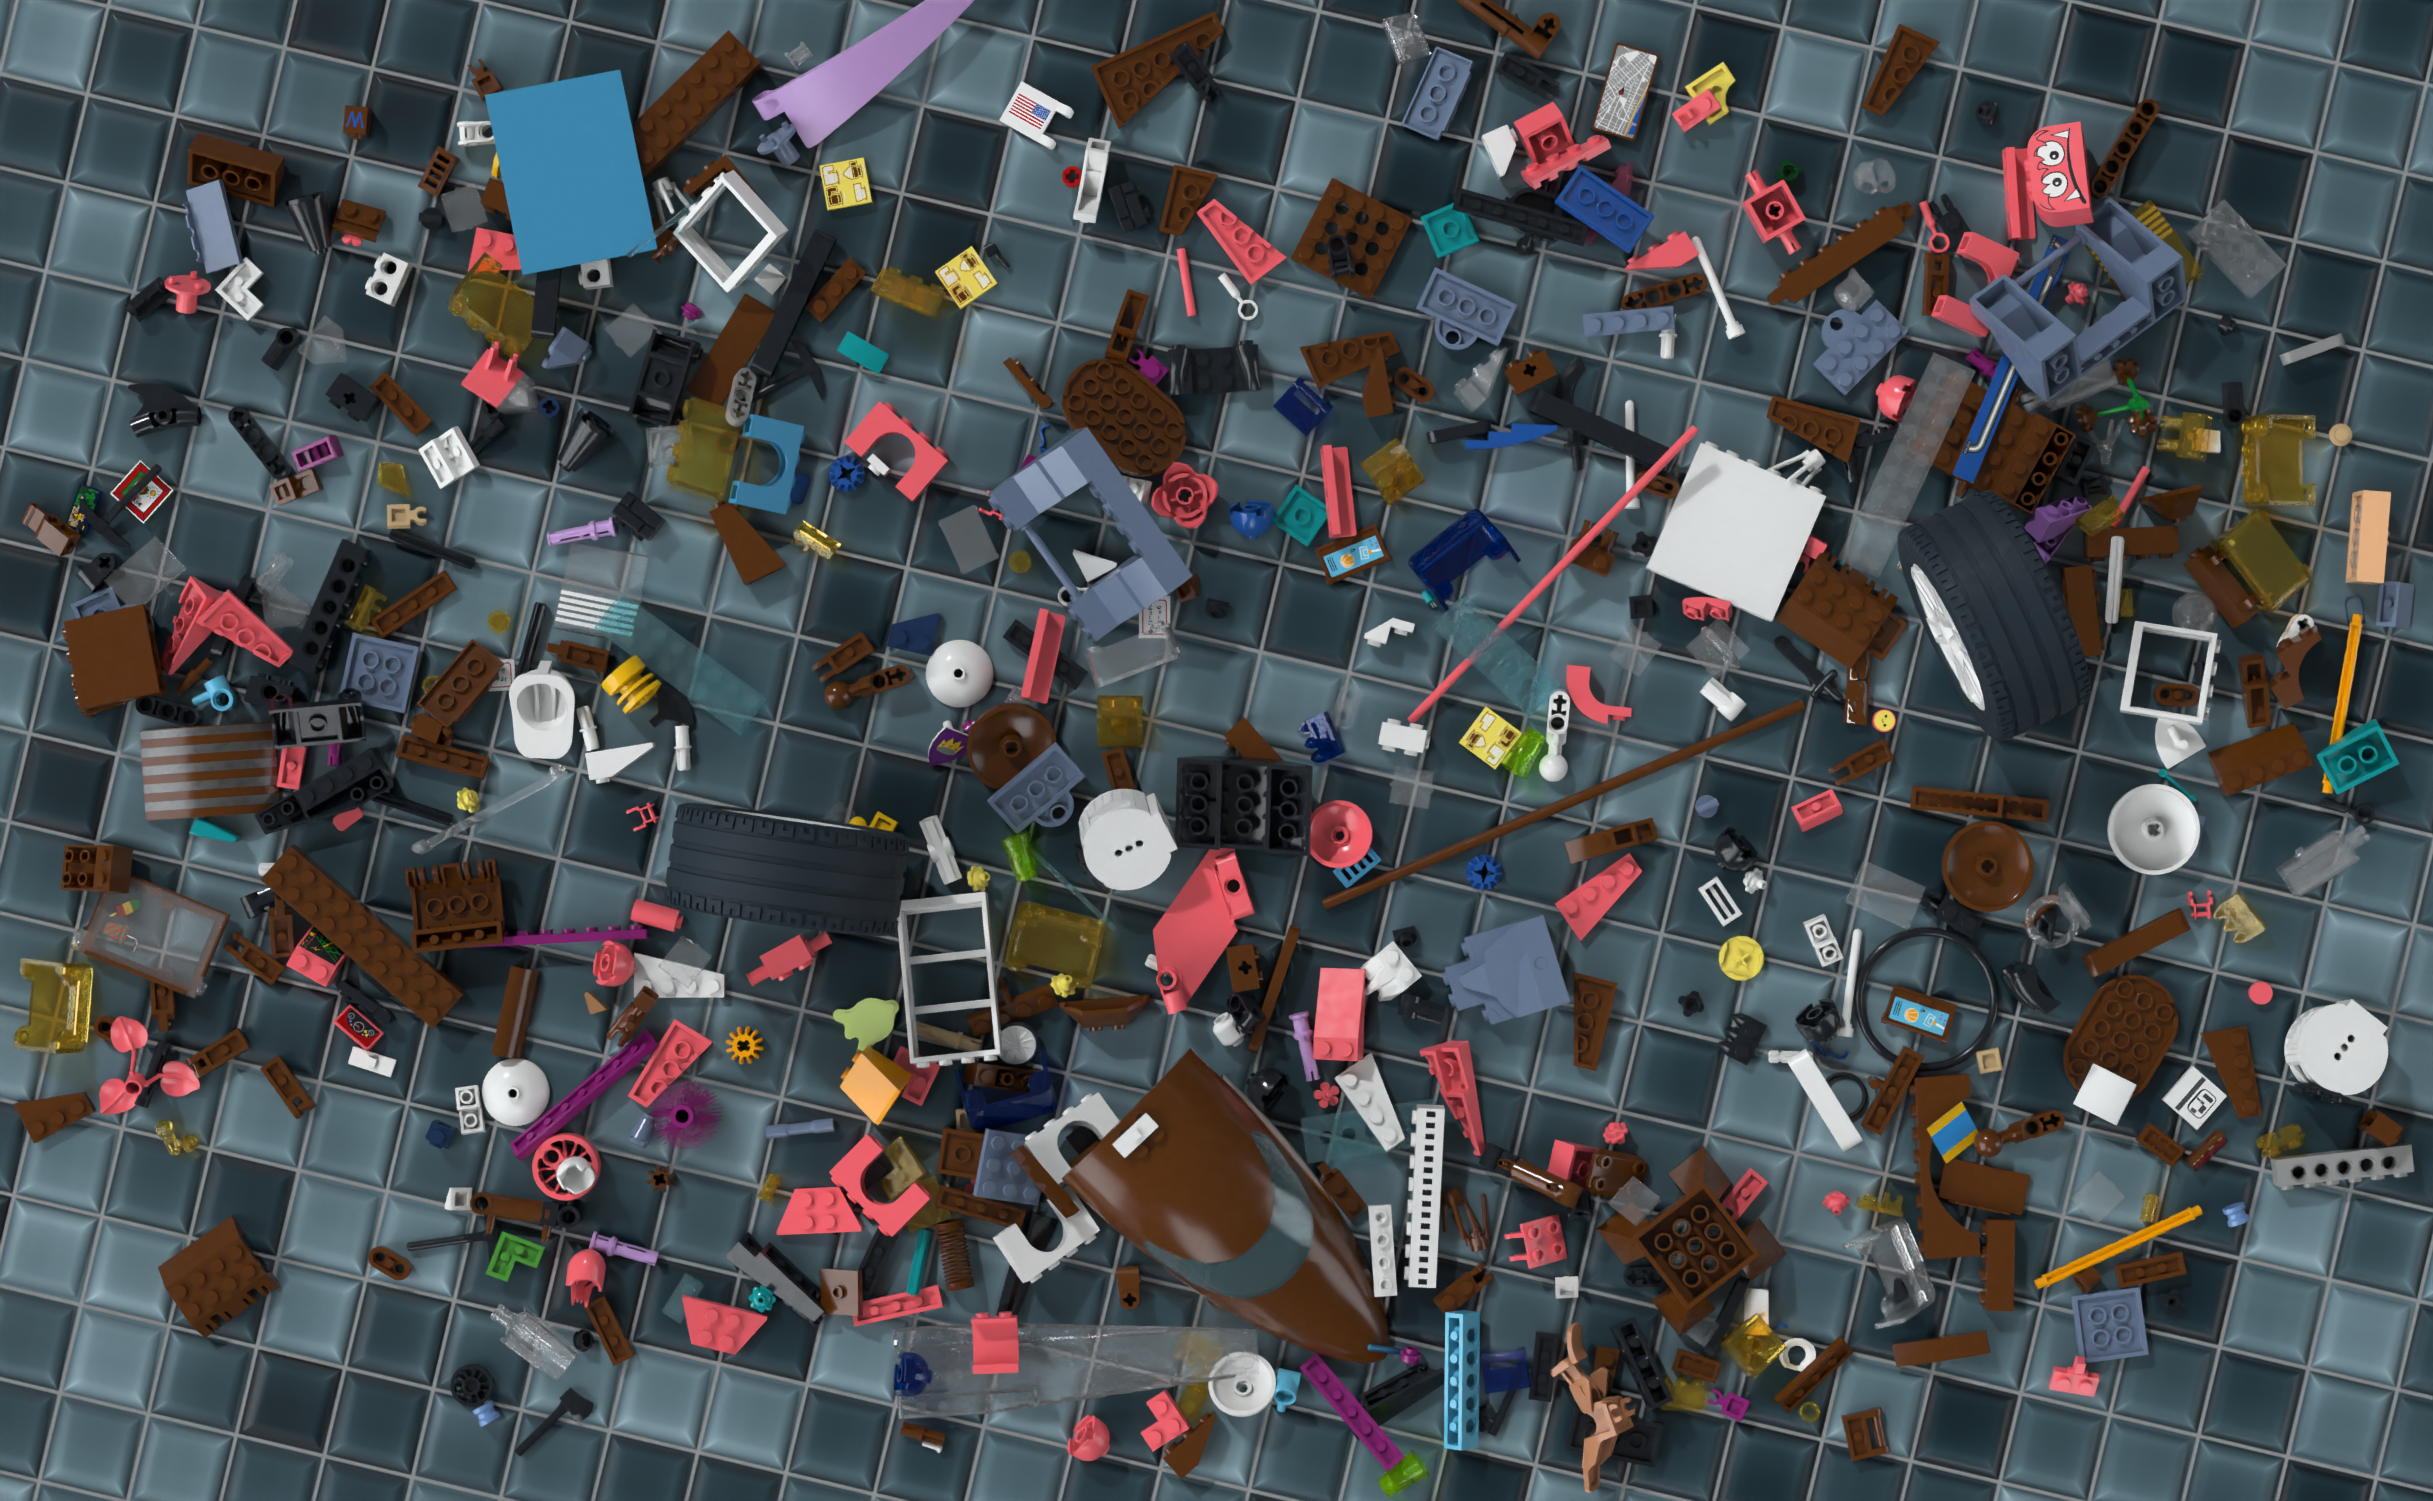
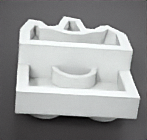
M1394 941L1361 967V969H1366L1365 977L1368 979L1365 985V994L1369 995L1378 990L1379 1002L1392 1000L1422 976Z

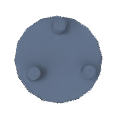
M787 121L781 124L782 127L771 133L768 137L765 134L759 136L761 143L757 148L760 155L773 151L784 167L791 165L800 157V154L789 140L795 134L796 128L793 124H788Z

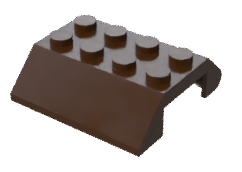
M1825 549L1823 553L1820 552L1817 558L1814 559L1813 564L1791 597L1786 601L1775 620L1851 669L1892 611L1898 597L1890 592L1887 598L1884 599L1888 591L1885 588L1879 591L1877 597L1870 592L1874 589L1876 582L1871 580L1866 587L1865 584L1869 578L1853 567L1847 574L1846 571L1850 566L1847 563L1842 565L1838 572L1832 568L1836 564L1838 557L1833 555L1827 561L1831 552Z
M496 858L486 859L485 864L483 860H477L479 875L472 874L469 861L463 862V868L461 862L441 864V872L438 865H433L432 875L434 880H428L425 867H418V873L416 867L405 869L406 886L410 887L414 931H411L413 954L504 943L505 912L502 881Z
M233 1215L158 1267L165 1289L189 1324L205 1338L211 1335L214 1329L218 1330L221 1328L220 1322L214 1317L215 1314L229 1322L233 1319L232 1316H238L251 1307V1304L254 1305L258 1302L256 1295L251 1292V1289L255 1288L260 1294L267 1296L269 1291L272 1292L280 1287L272 1271L268 1273L265 1271L242 1238L245 1232Z

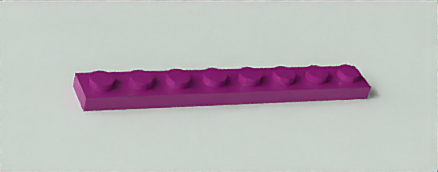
M629 925V930H621L620 926H607V931H598V927H586L584 932H576L575 928L562 929V933H553V929L539 930V934L531 935L530 930L517 931L515 936H508V932H505L504 943L476 947L649 938L650 935L649 928L643 929V925Z
M648 1028L645 1029L512 1141L510 1146L515 1156L520 1161H523L545 1140L564 1127L572 1118L582 1112L614 1083L618 1082L622 1076L634 1068L641 1060L651 1054L659 1046L653 1033Z

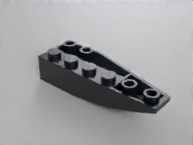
M373 747L254 816L264 834L267 835L355 810L394 786L388 766L377 747Z

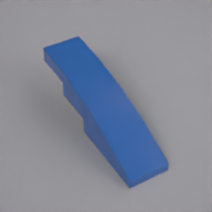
M1512 423L1510 432L1489 431L1487 440H1465L1464 450H1489L1515 446L1553 433L1557 430V425Z

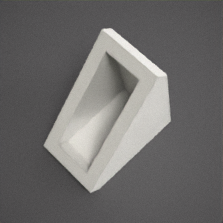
M1075 549L1073 551V555L1088 583L1112 571L1118 565L1115 562Z

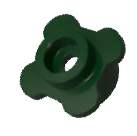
M1785 159L1781 162V168L1775 173V177L1777 180L1784 179L1789 186H1793L1796 184V177L1801 173L1802 168L1800 165L1790 163L1788 159Z

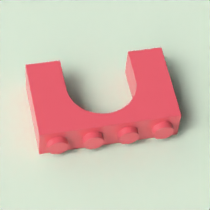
M1964 232L1956 252L1978 263L1984 269L1988 285L2003 274L2010 278L2012 272L2018 266L2020 254L1975 232ZM1948 295L1938 296L1931 317L1975 337H1986L1991 332L1988 327L1971 314L1970 305Z
M879 401L844 443L860 457L864 458L878 440L888 434H901L909 438L915 448V461L911 469L895 487L912 502H915L949 463L946 459L948 454L939 446L934 449L928 444L931 439L921 431L919 434L913 431L911 428L914 425L904 416L902 419L898 418L894 414L897 410L888 402L883 405Z
M868 1133L829 1173L832 1175L831 1180L838 1187L843 1186L848 1191V1198L855 1204L858 1202L864 1208L862 1210L869 1219L872 1220L874 1218L880 1224L878 1226L880 1231L886 1236L890 1235L893 1237L934 1197L917 1181L893 1203H880L874 1200L865 1188L864 1178L869 1166L886 1148L872 1133Z

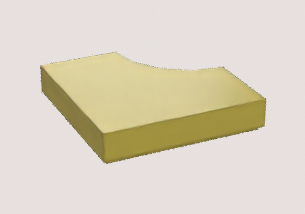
M1724 62L1685 86L1692 99L1710 88L1721 104L1722 108L1706 118L1709 125L1729 113L1726 105V94L1729 87L1736 80Z

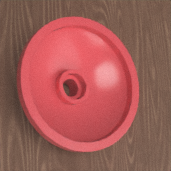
M1342 800L1330 801L1319 806L1311 814L1310 853L1318 862L1331 868H1346L1358 863L1367 854L1373 838L1372 825L1366 813L1357 805ZM1339 832H1343L1345 835L1342 840L1337 839Z

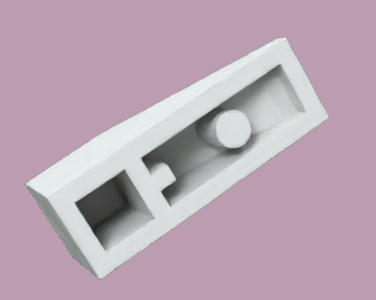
M655 742L585 753L589 780H596V784L610 782L609 777L618 775L656 747Z

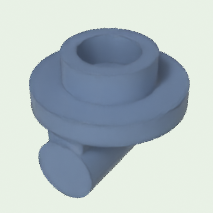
M1710 795L1699 797L1695 803L1696 812L1705 818L1715 815L1719 806L1716 797L1714 798Z

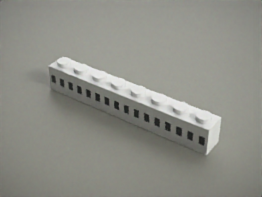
M1417 1104L1416 1110H1412V1124H1416L1415 1133H1411L1410 1145L1414 1146V1155H1410L1409 1169H1413V1177H1409L1408 1191H1412V1200L1407 1202V1213H1411V1222L1406 1223V1235L1410 1236V1244H1405V1258H1409V1266H1404V1280H1408L1409 1287L1436 1288L1445 1117L1444 1105Z

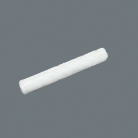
M2113 536L2111 538L2105 611L2107 623H2117L2119 617L2124 538L2121 536Z

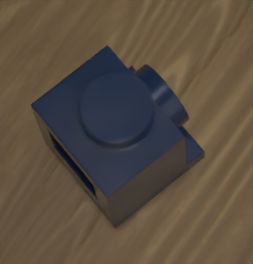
M437 1119L432 1121L425 1138L434 1147L449 1149L458 1128Z

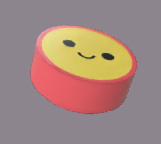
M1886 709L1877 711L1872 717L1873 727L1879 732L1890 731L1896 723L1894 714Z

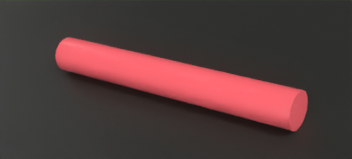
M1186 248L1177 249L1188 317L1196 316Z
M2142 466L2109 526L2115 529L2118 528L2151 470Z

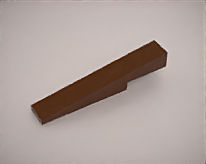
M1912 786L1910 808L2047 823L2049 800Z

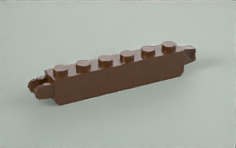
M1908 201L1896 207L1891 206L1888 209L1885 206L1881 207L1873 213L1875 216L1870 221H1867L1866 218L1854 226L1856 228L1855 231L1850 234L1845 231L1835 238L1837 243L1831 247L1826 244L1817 250L1819 255L1813 259L1808 256L1799 262L1800 268L1794 272L1789 269L1779 276L1781 280L1776 283L1778 288L1773 290L1767 297L1768 303L1775 306L1785 299L1789 303H1797L1904 231V222L1915 213V210Z

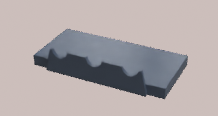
M1436 46L1401 125L1439 141L1442 132L1448 131L1449 124L1456 114L1458 104L1465 94L1467 84L1471 79L1470 70L1474 62Z
M216 180L187 190L188 202L182 204V206L186 208L187 215L185 218L188 228L192 231L191 241L193 249L198 254L196 261L205 265L207 274L242 264L243 259L223 180Z

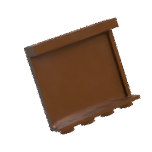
M140 604L64 621L65 628L62 629L64 640L68 642L69 650L66 651L69 663L72 664L71 681L73 685H76L77 694H75V702L77 707H80V710L89 712L91 708L150 695H166L150 608L148 606Z

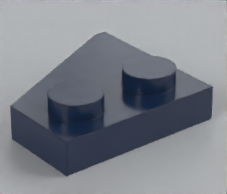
M936 613L892 624L887 647L931 656L941 614Z

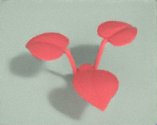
M124 1016L117 1017L111 1027V1041L119 1052L132 1051L131 1066L126 1082L114 1078L105 1081L101 1086L99 1094L100 1113L104 1115L118 1114L133 1108L136 1105L134 1102L143 1087H148L149 1084L159 1078H162L160 1081L162 1090L166 1094L175 1097L184 1096L199 1089V1079L196 1078L194 1070L187 1064L180 1061H171L164 1064L163 1074H157L146 1081L141 1073L134 1070L136 1048L145 1046L148 1040V1031L137 1020Z

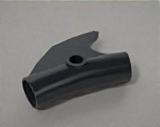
M150 383L128 385L129 390L141 395L144 400L140 411L130 419L131 428L137 438L166 429L201 425L202 415L200 406H196L169 386Z

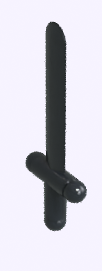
M1778 637L1775 639L1774 647L1816 685L1810 692L1812 698H1817L1825 690L1837 702L1843 700V695L1830 684L1838 675L1835 669L1830 670L1824 675L1785 638Z

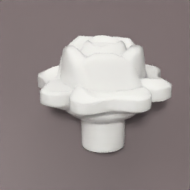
M1755 868L1753 871L1746 872L1743 883L1746 886L1745 891L1753 894L1759 888L1762 890L1766 888L1767 882L1763 880V870Z

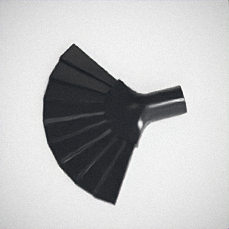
M662 684L656 691L658 713L649 722L654 728L663 720L692 726L693 711L687 697L678 689Z

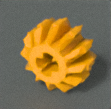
M750 1026L746 1027L745 1033L742 1027H737L738 1035L733 1031L729 1033L734 1040H726V1044L732 1045L731 1048L726 1049V1052L734 1051L735 1054L731 1057L733 1061L740 1056L739 1064L744 1063L745 1057L749 1064L753 1063L752 1056L756 1059L760 1058V1054L756 1050H764L763 1046L757 1045V1043L764 1041L763 1037L755 1038L759 1033L758 1030L750 1034ZM740 1041H749L750 1044L748 1046H750V1049L742 1050L740 1048L742 1045Z

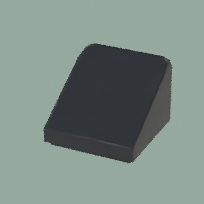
M2056 910L2042 911L2038 931L2048 942L2053 940Z
M1902 1278L1894 1279L1893 1306H1896L1911 1298Z

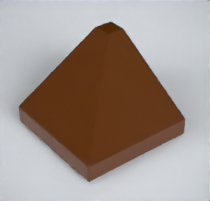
M1197 573L1192 574L1193 576L1175 589L1179 603L1199 596Z

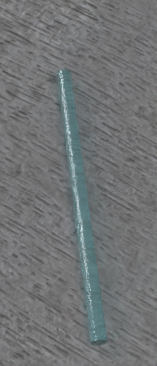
M700 195L629 251L627 256L629 258L634 256L687 214L689 208L696 201L700 202L703 197Z
M1035 849L1031 852L1047 870L1111 930L1116 927Z

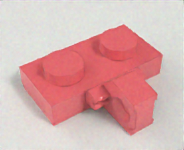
M2076 1355L2073 1367L2063 1368L2054 1366L2049 1389L2094 1397L2099 1382V1374L2088 1372L2085 1369V1357Z

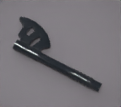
M1521 1359L1497 1413L1493 1410L1491 1404L1479 1407V1421L1483 1423L1482 1426L1479 1425L1480 1432L1488 1430L1489 1434L1497 1436L1508 1407L1529 1363L1527 1360ZM1485 1412L1488 1416H1490L1493 1419V1422L1488 1421L1484 1417L1483 1413Z

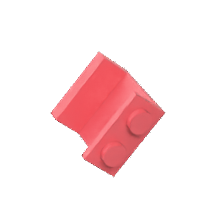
M1010 1311L999 1312V1316H990L989 1312L976 1313V1317L971 1318L974 1359L973 1374L1019 1373L1018 1316L1012 1315Z

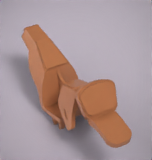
M1573 1323L1567 1330L1569 1357L1556 1365L1551 1370V1375L1556 1377L1561 1374L1569 1383L1570 1391L1584 1414L1588 1413L1596 1422L1595 1433L1584 1439L1582 1460L1584 1489L1587 1493H1591L1600 1486V1465L1612 1455L1618 1434L1634 1427L1630 1416L1635 1414L1636 1410H1627L1625 1404L1632 1401L1629 1397H1607L1609 1370L1607 1368L1601 1367L1588 1376L1584 1374L1578 1364L1588 1357L1582 1341V1325L1580 1323Z

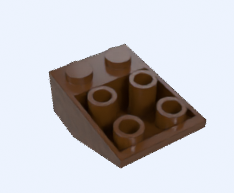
M65 845L61 890L129 894L133 849L106 845Z

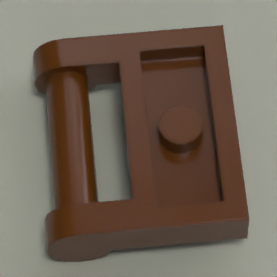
M1881 1407L1841 1415L1851 1461L1891 1452L1890 1446L1886 1443L1880 1416L1882 1415ZM1871 1417L1878 1444L1875 1448L1871 1446L1866 1419Z

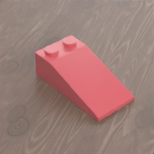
M1320 969L1313 1059L1363 1060L1366 969Z

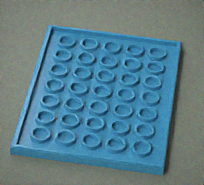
M620 70L485 95L522 275L657 250Z

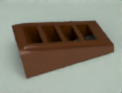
M438 146L418 187L438 198L460 158ZM441 156L450 160L449 164L440 160ZM437 164L446 169L444 173L435 168ZM434 172L442 178L439 181L430 175ZM430 180L438 186L435 189L426 184V182Z

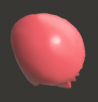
M581 1250L573 1255L568 1263L566 1286H571L572 1305H574L575 1299L576 1303L579 1300L582 1303L584 1300L585 1308H587L592 1288L597 1286L598 1291L602 1292L606 1265L604 1258L596 1250Z

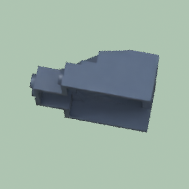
M1541 913L1463 937L1464 942L1460 943L1464 956L1469 955L1470 959L1445 966V972L1441 973L1445 986L1450 985L1452 994H1448L1451 1006L1457 1007V1010L1461 1011L1484 1003L1485 1007L1481 1008L1484 1021L1489 1020L1491 1025L1570 1002L1545 918Z

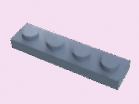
M1674 305L1583 314L1585 337L1675 329Z

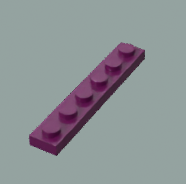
M1317 1353L1300 1367L1302 1372L1387 1472L1405 1458Z

